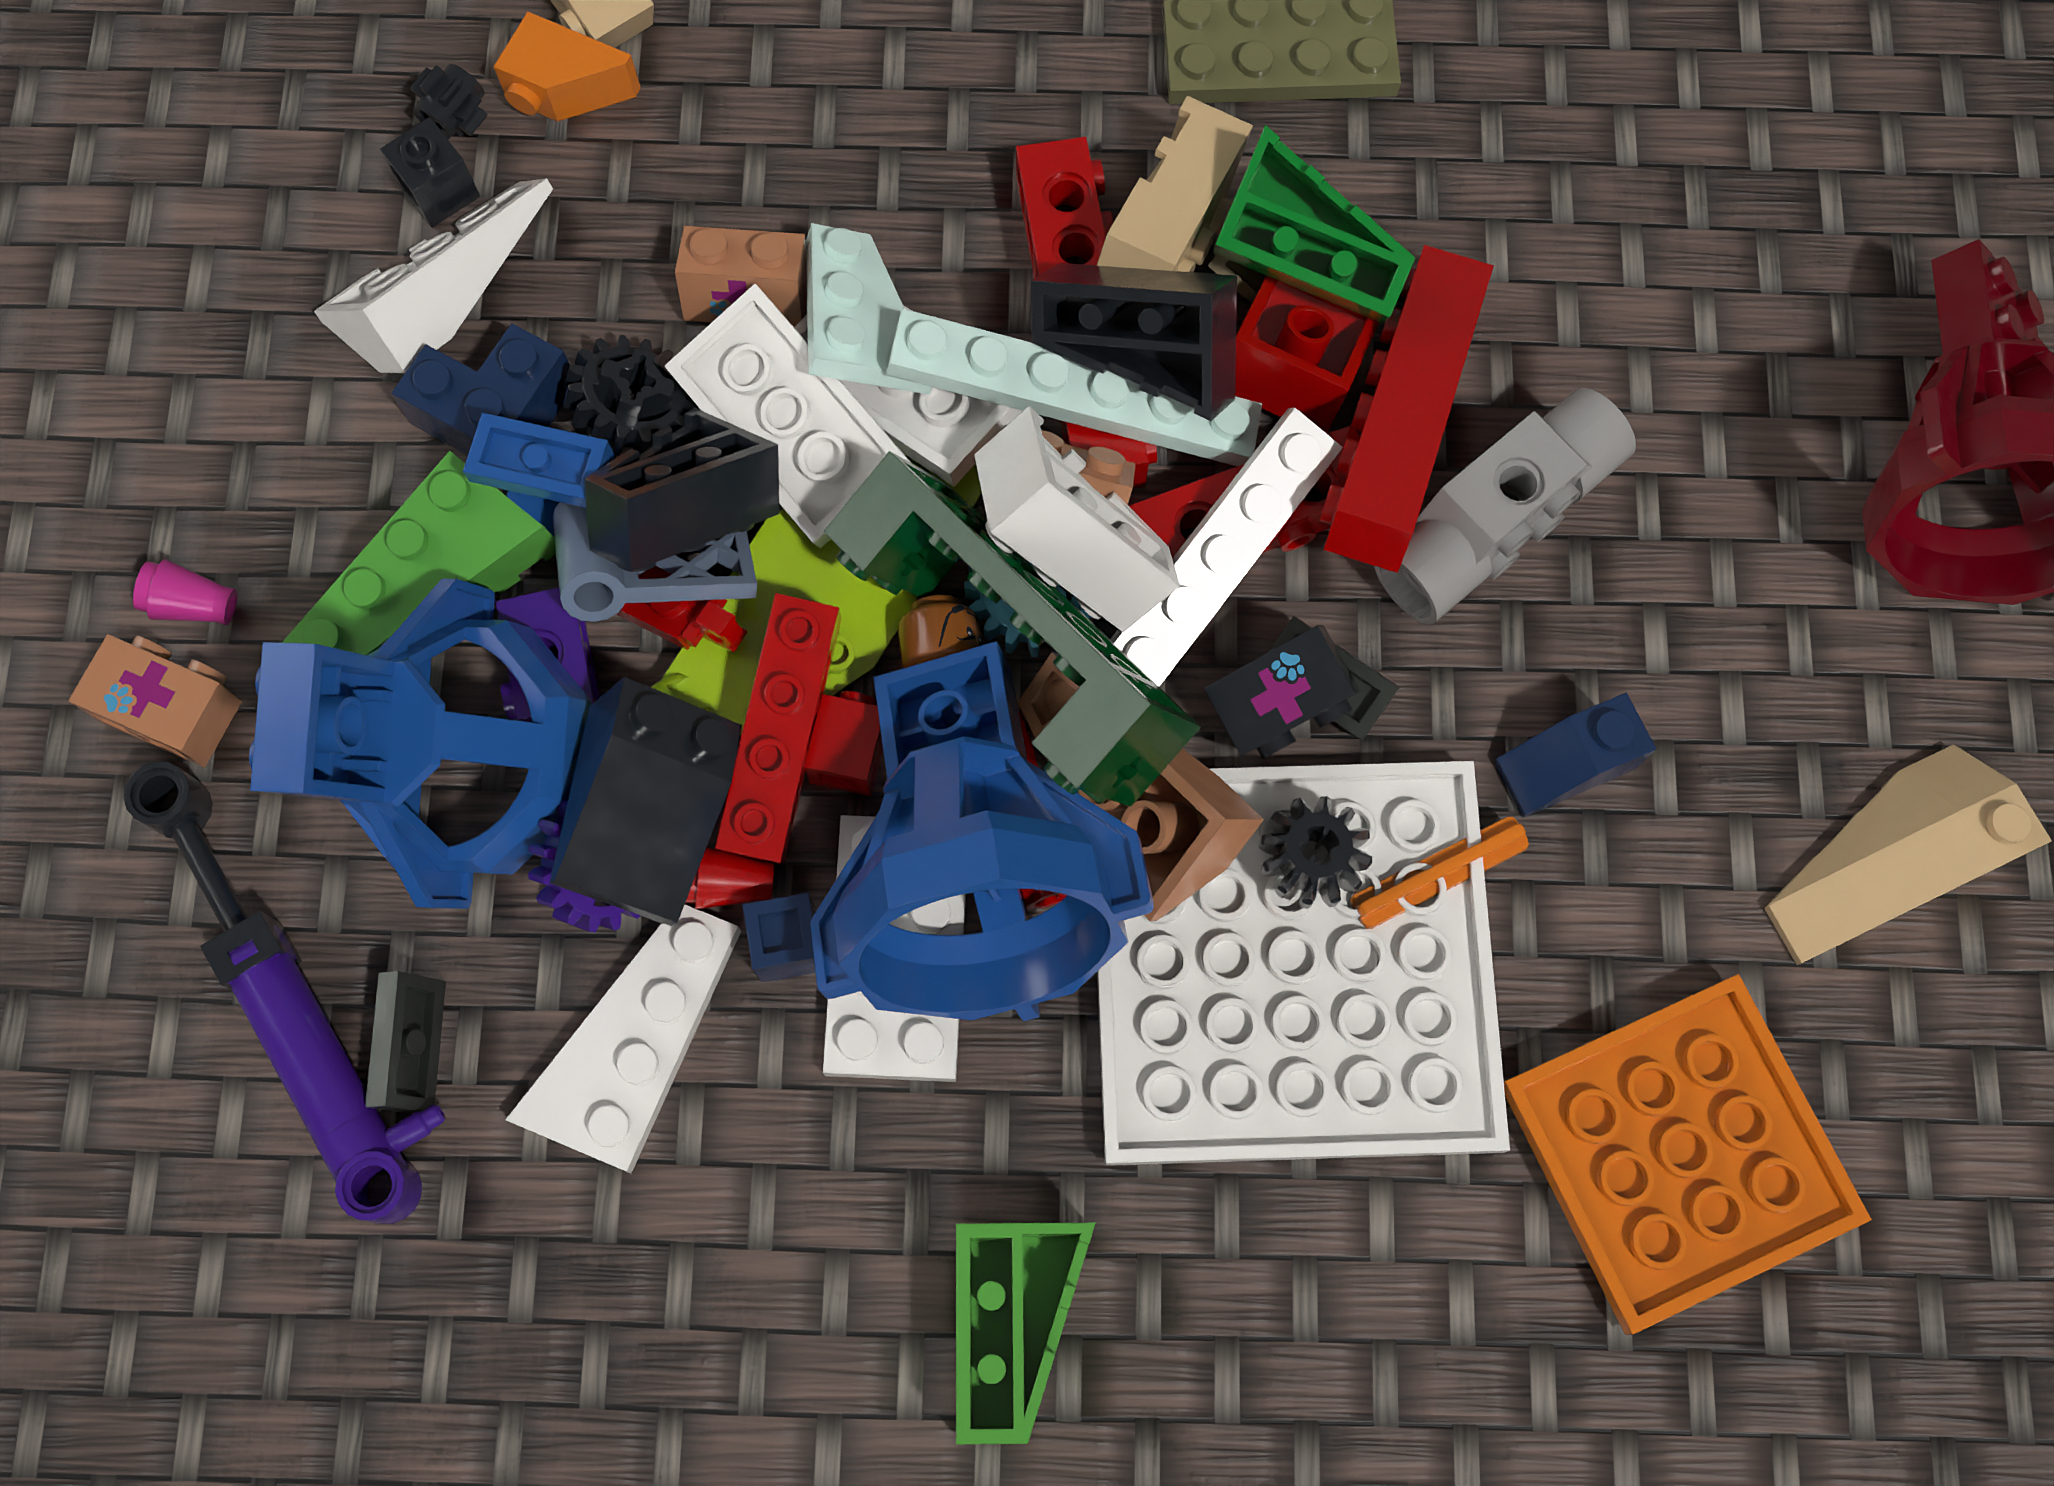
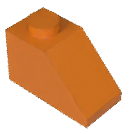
M528 11L494 65L495 72L504 91V96L515 109L527 115L539 113L557 122L636 98L641 89L631 54Z

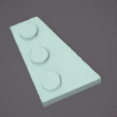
M811 223L806 239L808 374L930 395L933 388L931 386L886 375L898 319L904 306L871 235L845 228Z

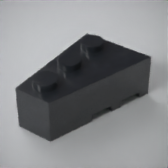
M694 407L684 414L685 426L673 434L671 429H660L652 435L653 447L639 455L638 450L629 449L584 478L589 550L617 564L623 570L630 572L646 571L653 568L658 561L681 552L700 550L709 541L730 533L748 531L753 528L755 523L778 515V444Z

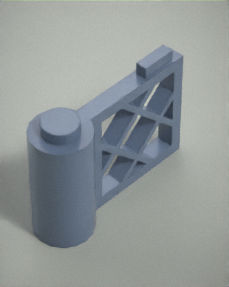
M560 502L554 510L553 528L560 599L563 608L568 614L581 621L596 622L607 620L616 615L625 603L756 598L757 581L747 531L730 533L718 541L712 540L707 542L705 547L697 550L701 554L690 562L676 555L656 562L657 567L672 574L668 578L639 579L638 576L644 571L630 572L623 570L617 564L589 550L586 508ZM718 562L739 573V576L715 577L706 572V570Z

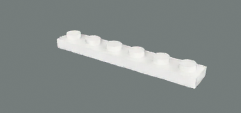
M1288 408L1172 558L1180 587L1125 632L1118 629L1110 640L1160 686L1343 447L1299 410Z

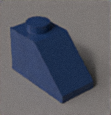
M1626 692L1567 717L1498 757L1494 762L1522 818L1635 770L1657 748Z

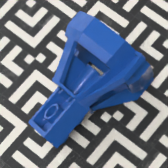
M441 579L394 634L378 650L369 655H362L319 644L263 642L261 666L257 671L255 680L258 704L255 739L249 751V763L252 770L250 791L340 800L389 864L395 868L416 907L467 909L472 901L474 873L513 875L534 855L528 852L529 845L536 843L544 844L547 835L542 832L538 823L541 819L556 822L560 818L557 813L559 804L563 800L568 801L588 711L592 705L590 698L531 627L507 620H493L495 595L492 590L459 579ZM463 640L480 645L492 652L510 669L518 680L529 705L532 722L446 712L445 703L430 686L431 658ZM441 760L528 769L523 786L508 811L488 830L469 841L448 847L419 819L421 785L440 766Z
M996 641L874 677L887 781L883 787L884 798L880 811L810 921L817 988L827 999H834L861 991L876 1010L972 1021L1015 1009L1023 1021L1039 1018L1038 1003L1073 994L1128 943L1124 920L1146 915L1154 909L1142 844L1137 831L1080 794H1070L1054 782L1046 772L1027 760L1012 671ZM1020 889L1046 890L1062 893L1067 896L1054 907L1027 920ZM973 893L983 932L967 935H931L907 931L889 923L927 904L953 896Z

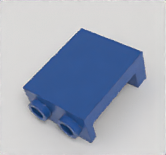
M482 413L463 473L469 482L508 490L507 497L554 536L553 514L556 506L562 502L586 508L584 478L616 457L608 440Z

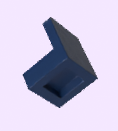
M809 893L743 904L752 970L762 982L816 973L810 921L817 910Z

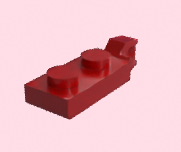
M655 565L653 568L640 574L638 578L663 579L668 578L672 574ZM726 599L625 603L616 614L686 650L690 646L696 647L700 640L705 638L734 653L748 633L746 629L740 627L735 621L736 616L723 609L727 603Z

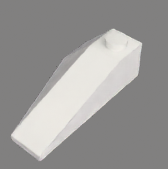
M547 178L516 183L459 218L455 223L459 230L458 234L453 236L451 232H445L428 241L424 239L409 249L412 262L407 265H397L383 273L378 268L316 309L314 311L325 326L380 373H406L426 344L437 350L453 338L553 190Z

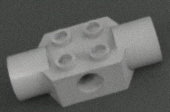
M1589 388L1576 389L1544 417L1535 411L1532 412L1440 489L1418 516L1412 538L1398 573L1374 566L1376 574L1387 593L1409 616L1423 624L1431 625L1488 577L1492 580L1499 577L1518 559L1520 553L1517 550L1530 537L1536 542L1545 538L1564 519L1565 516L1562 512L1566 508L1582 499L1634 454L1636 439L1626 417L1607 397Z

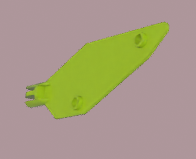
M905 454V456L911 461L912 464L926 471L927 473L933 475L934 477L940 479L941 481L947 483L946 481H944L943 479H941L940 477H938L937 475L929 471L927 468H925L924 466H922L921 464H919L918 462H916L915 460H913ZM976 464L955 487L950 485L972 507H974L982 494ZM784 508L779 511L778 515L770 517L764 522L749 545L757 581L756 598L726 599L727 603L723 607L726 611L736 616L735 621L748 632L738 648L733 653L702 638L696 647L690 646L688 650L682 648L663 678L651 686L653 689L741 724L740 736H742L775 593L839 607L842 620L825 689V695L830 696L836 695L875 668L898 631L900 619L911 610L912 604L918 598V596L903 589L898 595H894L883 588L871 576L867 581L856 577L836 558L842 549L832 539L822 548H819L808 538ZM732 571L730 576H739V573Z

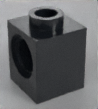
M431 117L380 148L398 185L431 228L481 197L463 158Z

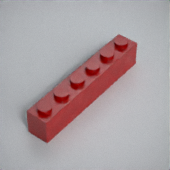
M1423 246L1417 267H1411L1397 302L1404 304L1403 310L1394 307L1390 318L1385 322L1379 340L1381 343L1391 345L1389 352L1376 349L1365 385L1377 388L1375 395L1362 392L1350 429L1362 432L1360 440L1347 437L1335 474L1347 478L1345 486L1341 487L1331 484L1319 521L1331 524L1323 550L1392 572H1399L1416 526L1494 265L1431 246Z

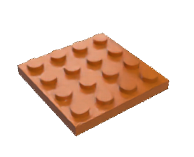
M1739 974L1504 1082L1505 1097L1625 1335L1638 1333L1872 1220Z

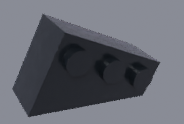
M1059 263L1031 280L1032 343L1102 374L1110 371L1140 384L1139 390L1152 396L1158 397L1160 394H1163L1195 408L1194 414L1209 421L1217 417L1235 400L1236 275Z

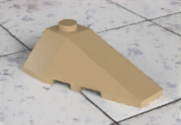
M1953 744L1896 772L1864 808L1857 812L1843 826V829L1818 855L1814 856L1764 909L1796 965H1799L2052 840L2017 783Z

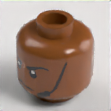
M932 595L923 597L912 604L911 610L903 615L899 621L898 637L902 669L982 646L979 619L976 613L970 607L961 604V601L954 596Z

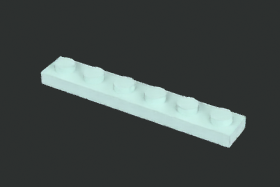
M903 308L898 319L886 371L888 376L1023 411L1030 405L1042 416L1234 466L1245 464L1255 451L1262 403L1235 397V400L1212 421H1209L1194 414L1195 408L1163 394H1160L1158 397L1152 396L1139 390L1140 384L1110 371L1102 374L1031 342Z

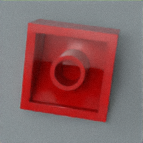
M1266 276L1236 335L1235 396L1262 403V409L1279 417H1282L1288 408H1296L1327 434L1350 389L1379 322Z

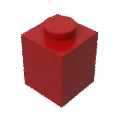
M852 691L841 692L840 698L822 694L804 765L809 783L871 797L883 750L877 700L868 695Z

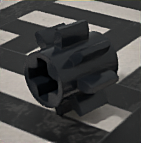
M449 64L444 71L437 65L432 70L426 67L410 87V90L420 98L413 108L416 118L423 122L431 117L447 139H450L454 133L461 138L465 133L472 136L488 116L478 106L485 95L484 89L471 74L457 65Z

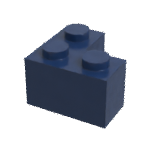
M511 323L478 372L426 344L391 394L411 425L468 455L482 413L549 427L563 406L567 390L563 387L570 364L563 350Z

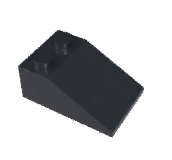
M627 677L622 678L589 707L550 884L669 926L678 923L732 783L742 725Z

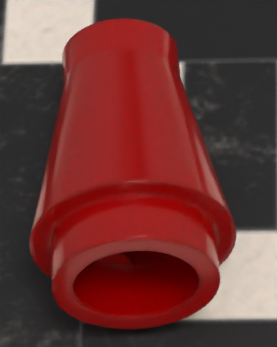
M706 847L685 903H695L696 910L772 899L774 863L759 862Z

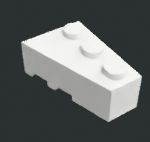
M1029 405L974 454L988 521L985 524L986 530L1000 549L1007 553L1016 551L1032 563L1037 574L1047 584L1053 587L1061 585L1073 594L1080 606L1091 617L1095 619L1103 617L1119 630L1125 632L1180 587L1170 549L1115 492L1105 498L1079 474L1086 467V462L1073 449L1062 456L1042 436L1040 426L1043 424L1044 419Z

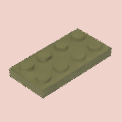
M1162 0L1169 104H1183L1187 96L1203 103L1393 97L1398 95L1401 86L1393 0Z

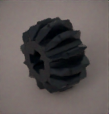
M1321 796L1319 798L1314 813L1311 812L1308 804L1302 798H1296L1292 801L1290 805L1291 817L1279 811L1274 812L1269 820V824L1275 833L1264 834L1259 841V849L1273 855V857L1263 862L1261 866L1262 874L1264 876L1283 874L1284 878L1275 890L1276 894L1284 898L1289 894L1293 886L1301 889L1299 903L1300 907L1306 909L1312 906L1317 891L1328 907H1334L1340 902V888L1346 892L1356 893L1362 885V881L1356 871L1367 870L1372 864V856L1365 851L1357 849L1370 838L1369 830L1363 828L1349 830L1347 828L1355 815L1353 808L1346 807L1341 811L1338 818L1330 815L1331 800L1328 796ZM1308 841L1316 842L1315 850L1320 845H1323L1328 851V855L1322 864L1315 863V855L1310 860L1304 857L1302 851Z

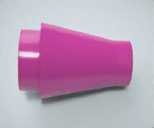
M164 559L159 564L147 561L141 567L134 586L133 606L136 610L147 612L150 620L216 622L228 625L236 609L238 594L234 588L222 586Z

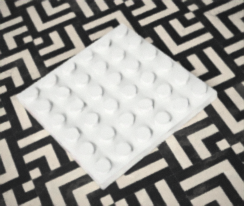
M1474 761L1210 769L1264 820L1227 870L1157 921H1149L1144 915L1124 920L1128 943L1097 971L1105 1166L1484 1154L1510 1151L1483 857L1469 864V880L1447 890L1444 878L1438 879L1439 894L1416 907L1409 904L1404 897L1397 900L1405 909V912L1373 929H1366L1358 919L1360 914L1357 909H1352L1350 898L1353 893L1346 892L1340 888V902L1334 907H1328L1317 891L1312 906L1306 909L1300 907L1299 897L1301 889L1293 886L1289 894L1284 898L1276 894L1275 890L1284 878L1283 874L1264 876L1261 872L1263 862L1273 857V855L1259 849V841L1262 835L1275 833L1269 824V820L1274 812L1279 811L1291 817L1290 805L1296 798H1302L1308 804L1311 812L1314 813L1319 798L1321 796H1328L1331 800L1330 815L1338 818L1343 809L1346 807L1353 808L1355 815L1347 828L1349 830L1358 828L1369 830L1370 838L1357 849L1371 855L1372 864L1367 870L1356 871L1362 881V885L1357 892L1373 885L1374 896L1382 893L1380 881L1400 871L1394 882V886L1402 882L1408 873L1415 870L1425 871L1433 867L1425 863L1416 862L1464 838H1467L1468 848L1480 843L1481 833ZM1308 841L1302 851L1304 857L1310 860L1315 855V863L1322 864L1328 855V851L1323 845H1320L1315 850L1316 842Z

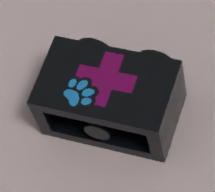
M1317 625L1204 688L1240 755L1243 756L1257 749L1262 759L1296 742L1291 729L1311 718L1314 719L1317 727L1320 729L1353 711L1347 699L1361 692L1324 625Z

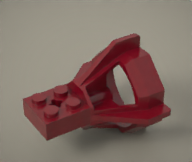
M1978 239L1931 260L1943 355L1935 358L1914 396L1917 402L1908 429L1904 431L1862 508L1866 551L1912 596L2015 605L2054 592V353L2038 337L2037 326L2044 323V314L2037 296L2032 290L2023 292L2017 285L2015 273L2008 260L2003 256L1996 259L1983 242ZM1982 468L1989 470L2008 468L2024 524L1994 529H1963L1936 524L1915 514L1923 492L1941 482Z

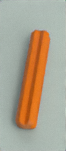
M1505 817L1480 830V843L1468 848L1467 838H1464L1416 862L1425 863L1433 867L1425 871L1415 870L1408 873L1398 885L1394 886V882L1400 871L1380 881L1382 893L1374 896L1373 885L1353 894L1350 898L1352 909H1357L1360 914L1358 918L1360 923L1366 929H1373L1405 912V909L1397 900L1404 897L1409 904L1416 907L1439 894L1438 879L1444 878L1447 890L1469 880V864L1483 857L1485 872L1526 851L1529 842L1524 827L1514 817Z

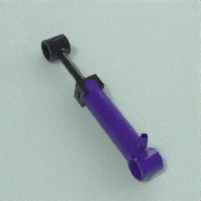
M154 761L141 766L131 774L125 785L123 799L126 810L134 819L159 834L175 840L222 926L223 933L202 944L200 947L219 983L231 989L235 994L336 1182L335 1193L339 1205L347 1215L362 1221L394 1224L406 1219L416 1209L421 1199L422 1182L419 1172L410 1162L403 1159L400 1152L431 1134L432 1129L444 1123L446 1117L439 1105L432 1104L423 1111H416L387 1129L377 1109L365 1107L367 1091L297 964L302 962V959L284 926L261 911L247 917L200 831L211 817L213 802L210 792L201 782L171 763ZM178 789V797L174 805L160 813V803L163 797L170 791ZM386 1170L392 1181L391 1192L383 1203L373 1206L367 1195L368 1184L377 1173Z

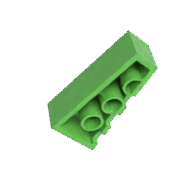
M449 451L282 643L319 644L362 655H369L378 650L394 634L441 579H459L490 589L494 593L497 591L499 594H502L521 580L519 575L540 559L544 558L547 561L556 554L554 536L497 488L469 482L463 473L465 463Z

